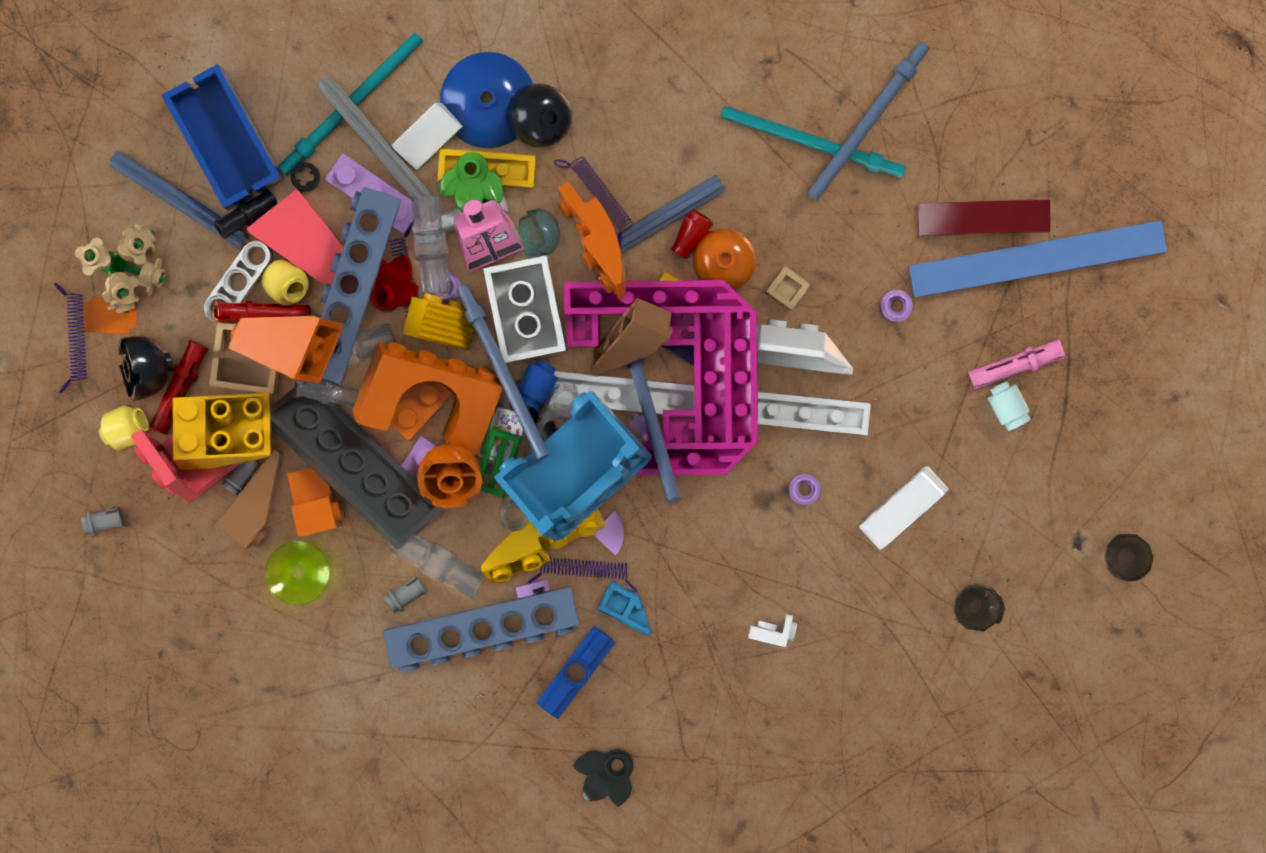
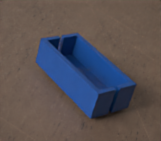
M216 64L192 78L195 84L199 86L198 88L194 89L186 81L161 95L224 209L230 210L240 202L254 197L251 193L253 189L255 192L261 193L284 180L220 65Z

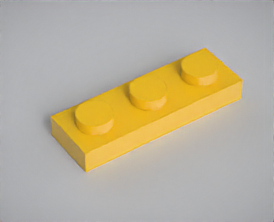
M440 149L437 181L441 182L447 171L456 168L457 161L462 155L475 152L481 154L486 159L488 170L500 177L502 186L534 188L535 155ZM470 162L466 170L469 174L473 175L477 167L473 162Z

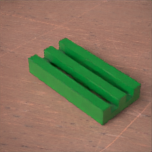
M492 427L480 464L482 481L496 437H501L502 441L488 486L482 484L480 491L504 498L506 491L501 486L500 489L494 488L496 484L494 477L499 473V467L502 464L508 441H514L509 458L514 457L517 459L523 436Z

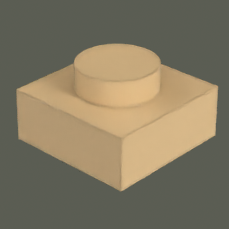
M784 266L766 293L792 311L811 284Z

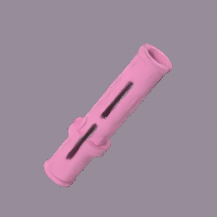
M1057 339L1033 349L1031 346L1024 348L1025 351L1017 355L968 371L974 390L1032 370V372L1038 371L1039 367L1066 358L1060 340Z

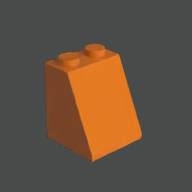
M317 316L240 318L239 323L231 331V342L228 348L290 378L320 384L345 324Z

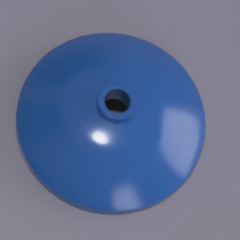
M495 52L476 53L462 59L449 71L442 85L440 103H443L463 126L455 134L459 139L480 148H497L516 140V137L509 129L507 107L512 96L520 88L532 85L533 82L527 71L514 59ZM486 92L493 95V101L489 104H484L481 101V96Z

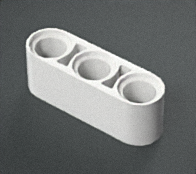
M253 241L244 246L206 299L204 312L210 320L214 321L212 308L217 300L223 299L227 303H242L243 300L249 297L261 280L264 270L273 262V252L269 246L259 241ZM261 247L265 252V260L259 265H253L250 261V253L254 248ZM238 273H242L247 280L246 287L241 291H235L231 286L232 277Z
M927 465L870 514L858 527L881 550L937 502L949 488Z

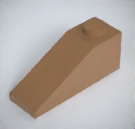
M637 298L600 341V346L595 347L590 374L597 376L653 355L662 344L666 345L672 335L673 328L670 327L671 312Z
M279 449L273 450L271 457L266 459L215 525L245 549L249 548L252 544L257 547L268 534V531L264 528L269 523L283 452Z

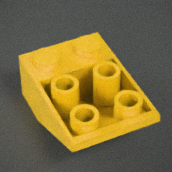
M270 393L173 398V460L179 470L211 469L271 457Z

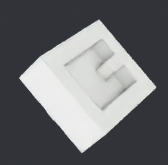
M785 614L782 631L780 632L776 631V624L758 621L757 626L750 625L747 637L786 647L787 641H794L797 623L792 622L793 615Z

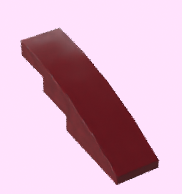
M1050 200L918 204V236L1051 232Z

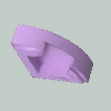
M614 510L604 520L606 527L598 530L594 536L616 555L624 540V527L620 516Z
M548 579L516 586L517 595L520 599L550 590Z

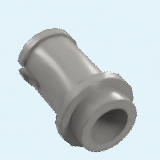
M253 460L241 463L227 477H223L224 481L221 485L237 496L240 491L242 492L243 486L256 468L259 467V464Z
M119 507L92 514L90 511H87L86 515L81 516L85 535L91 534L96 536V532L123 527V519Z
M414 576L413 579L394 591L389 589V594L384 596L394 613L398 610L403 612L404 606L423 594L425 595L427 592L417 576Z

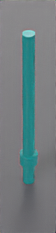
M415 32L349 96L356 106L423 42ZM337 109L306 139L302 137L294 145L296 149L278 165L286 175L304 158L308 159L316 152L314 148L344 120Z
M724 106L720 117L834 156L843 146L728 106ZM855 150L848 159L849 161L866 166L865 170L878 173L879 170L902 179L907 167L883 159V155L872 151L868 154Z

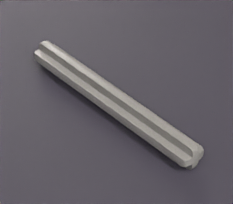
M326 76L318 83L320 91L418 205L424 204L431 197V193L331 76Z

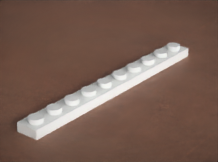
M557 371L554 373L559 379L549 395V403L571 405L578 395L584 392L588 393L591 390L609 409L642 412L633 379ZM647 381L656 414H663V410H695L694 385ZM758 392V424L868 435L871 403Z

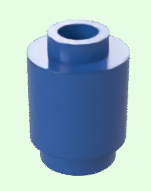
M539 360L537 365L532 362L530 363L517 386L525 404L536 410L541 403L545 404L559 379L554 375L556 368L542 360Z

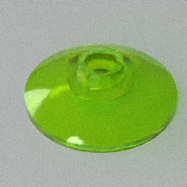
M292 541L281 545L271 554L267 561L265 576L269 589L279 600L292 605H303L314 601L324 592L328 585L330 570L326 557L316 546L303 541ZM300 566L304 569L305 574L302 578H296L293 575L295 567Z

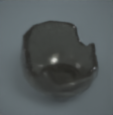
M1121 533L1116 535L1106 546L1104 555L1106 569L1116 579L1125 582L1143 579L1151 570L1154 558L1150 545L1139 535Z
M973 583L963 588L956 595L953 610L956 620L966 629L985 632L991 626L1001 623L1005 612V605L1002 596L993 587L983 583Z

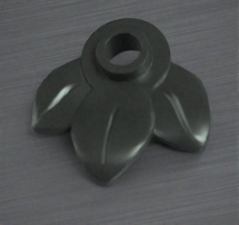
M614 749L605 754L593 750L580 756L574 763L573 767L578 772L587 775L583 785V799L585 801H598L609 796L612 802L619 807L630 797L632 785L629 776L633 771V760L626 751ZM616 759L621 760L624 764L623 769L619 771L614 770L611 766V763Z

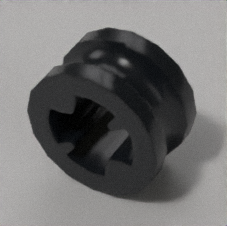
M301 162L292 169L291 182L301 191L314 190L320 182L319 170L311 163ZM305 168L311 169L309 173L311 175L314 174V180L308 181L306 186H302L299 184L302 180H297V174L303 173Z

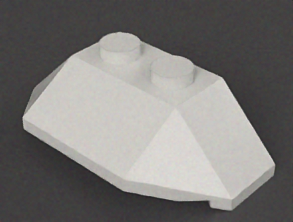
M768 319L767 325L761 324L757 327L759 364L846 375L853 374L852 366L825 332H818V325L800 323L799 329L786 328L787 321Z

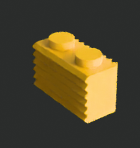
M424 293L423 299L412 296L402 334L466 351L470 349V338L473 336L472 332L475 329L473 325H469L464 315L466 310L462 303L449 300L447 306L442 304V297Z

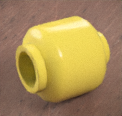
M287 259L273 261L264 270L261 278L262 288L265 293L283 306L297 304L306 295L309 287V279L306 273Z
M125 404L102 416L99 435L105 445H110L117 451H124L136 445L131 436L140 429L145 432L148 431L149 423L146 415L140 408Z

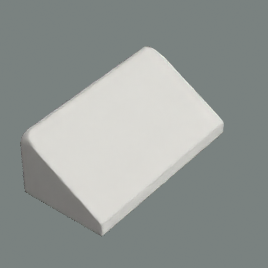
M436 102L391 146L410 165L419 170L463 126L443 103Z

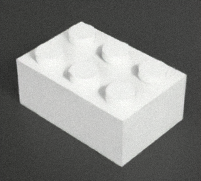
M547 256L483 268L500 353L505 363L567 351Z

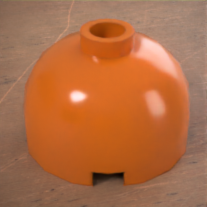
M716 229L698 243L693 254L694 270L699 280H725L734 290H737L752 278L756 267V252L751 241L742 233L732 229Z
M447 443L437 445L427 452L419 464L417 481L420 495L431 500L432 505L449 509L466 505L468 499L475 493L476 496L480 493L483 481L479 462L470 450L459 444Z

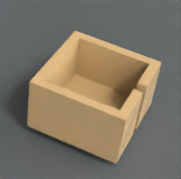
M217 322L214 351L224 352L223 358L213 357L209 386L277 395L280 372L229 349L228 347L231 342L230 334L236 324Z

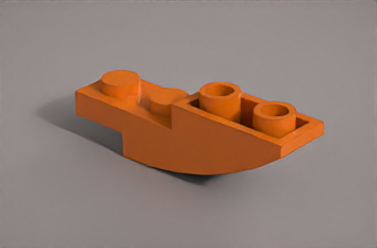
M567 181L557 188L561 199L557 203L567 219L572 216L577 223L575 228L582 238L581 242L584 248V253L581 256L590 270L596 268L600 273L599 280L608 293L613 291L622 300L626 297V274L621 249L613 225L596 197L584 203Z

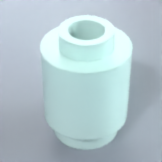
M1005 381L990 389L993 395L987 399L1000 424L1005 425L1008 431L1031 420L1028 415L1030 410L1016 384L1009 385Z

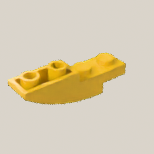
M597 509L570 534L558 541L542 536L529 520L494 549L481 565L482 573L491 584L506 582L514 575L524 571L537 570L542 564L551 561L547 550L564 547L569 541L579 537L594 535L598 530L606 527L604 518Z

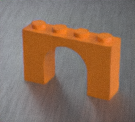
M377 342L352 410L356 423L388 431L399 399L407 389L425 381L440 382L455 392L454 404L442 433L445 443L459 444L470 450L474 455H478L503 390L496 372L483 366L479 367V369L472 368L463 361L450 358L448 361L439 359L435 354L425 350H419V352L410 351L405 346L396 342H389L388 344Z

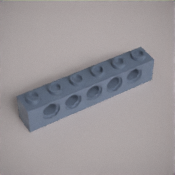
M363 187L362 192L356 191L350 210L355 211L352 223L346 222L340 240L344 241L345 245L342 254H335L330 271L335 272L332 285L326 283L320 302L326 303L322 316L316 314L317 317L332 320L331 312L338 305L345 307L349 313V318L344 323L345 326L338 340V351L331 356L322 377L339 384L343 383L402 201L400 198ZM368 213L375 214L379 220V225L373 232H366L361 226L362 217ZM357 244L365 245L369 251V256L363 263H357L351 257V250ZM346 275L355 276L359 282L357 291L352 294L346 293L341 287V281Z
M567 586L523 599L516 598L385 629L383 635L391 668L399 667L400 672L403 673L419 669L418 663L431 660L432 665L449 662V655L462 653L463 658L482 654L480 648L493 645V649L496 651L512 647V641L524 638L525 643L544 639L543 633L555 631L556 636L575 632L574 626L580 625L572 587ZM541 607H548L554 613V620L549 624H541L536 618V611ZM516 614L520 616L523 626L519 631L513 632L506 628L505 618L508 615ZM478 622L488 623L492 630L491 636L486 639L478 638L474 633L475 624ZM454 629L459 633L460 642L458 645L448 646L443 641L445 630ZM417 636L426 638L429 643L428 651L422 654L415 652L412 648L413 638Z

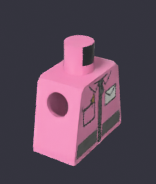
M471 200L465 204L464 212L453 218L458 247L469 273L525 249L515 224L494 200L484 204L478 200Z

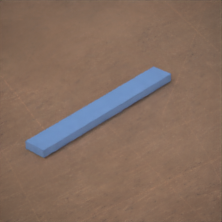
M1161 220L908 267L915 298L1165 253L1167 248Z

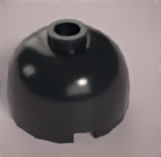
M537 83L520 88L512 96L507 107L511 133L519 142L531 147H549L560 142L568 134L572 124L573 110L569 99L559 89L548 84Z
M146 336L120 338L118 341V355L124 354L123 364L119 365L126 394L128 397L132 396V401L156 395L167 382V372L173 370L170 353H164L157 341Z

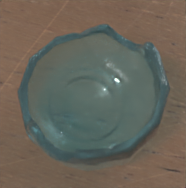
M541 208L528 210L527 214L529 215L519 220V236L525 248L523 251L530 259L550 255L555 251L559 243V224L549 211Z

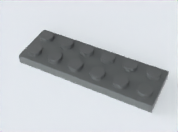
M302 381L270 407L271 429L397 550L402 548L442 513L444 508L432 505V501L425 496L423 498L420 495L418 482L315 383Z

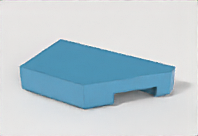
M611 581L596 610L650 636L651 629L640 595Z

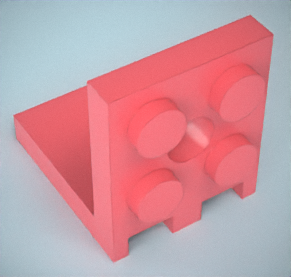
M142 429L131 436L137 445L133 449L144 464L148 463L152 467L154 472L151 473V476L162 489L166 488L172 496L178 494L190 503L241 464L237 463L211 469L179 470L173 460V435L163 443H160Z

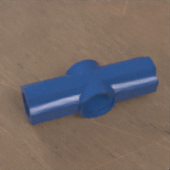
M594 625L536 703L550 715L559 719L616 644V641ZM572 664L582 665L585 669L584 678L578 681L570 679L567 674L568 667Z

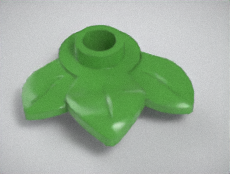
M469 152L459 158L456 168L444 174L440 184V193L442 196L455 195L457 207L463 213L465 204L471 200H478L482 203L483 199L501 203L503 199V186L500 177L488 170L486 159L479 153ZM470 162H473L477 167L473 175L469 174L466 170Z

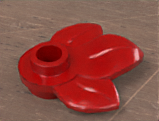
M407 255L397 256L389 264L384 259L382 260L370 297L371 304L376 309L382 312H391L397 306L406 307L410 305L412 296H417L419 287L410 281L412 277V264Z

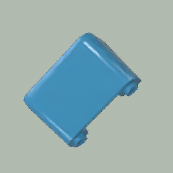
M591 390L588 393H581L572 401L571 406L573 408L570 411L572 417L544 442L550 454L547 458L538 461L534 452L526 459L511 457L499 467L500 472L494 477L540 534L554 541L561 540L570 534L643 469L652 458V455Z

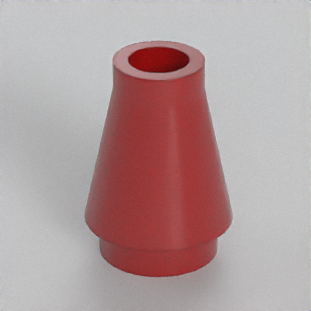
M692 209L689 215L685 214L671 249L687 259L698 243L712 232L710 228L714 222L702 213Z

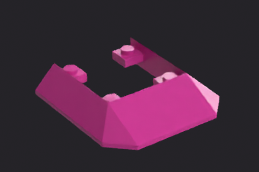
M725 280L626 281V297L622 300L613 291L608 293L601 282H564L567 347L600 346V314H624L637 298L671 312L670 327L673 328L672 335L666 345L662 344V346L694 345L695 410H663V439L673 474L727 475L758 443L757 312ZM571 410L567 411L568 420L572 417L570 414ZM640 441L650 452L652 458L636 475H660L651 441Z

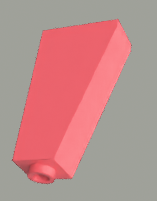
M295 189L250 225L247 230L323 285H326V283L332 285L335 272L330 271L335 254H342L344 245L302 192ZM346 275L341 281V287L346 293L352 294L357 291L359 282L355 276Z

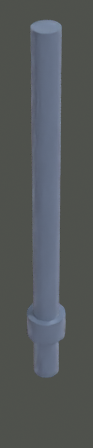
M920 41L908 58L902 60L896 67L894 77L807 193L811 199L819 200L906 81L910 82L917 73L916 67L930 50L925 43Z
M464 284L456 289L466 310L464 315L469 325L474 326L538 461L543 460L550 454L485 322L487 316L482 306L477 305L468 284Z
M644 358L626 364V367L630 368L668 503H675L681 498L642 366L644 364Z

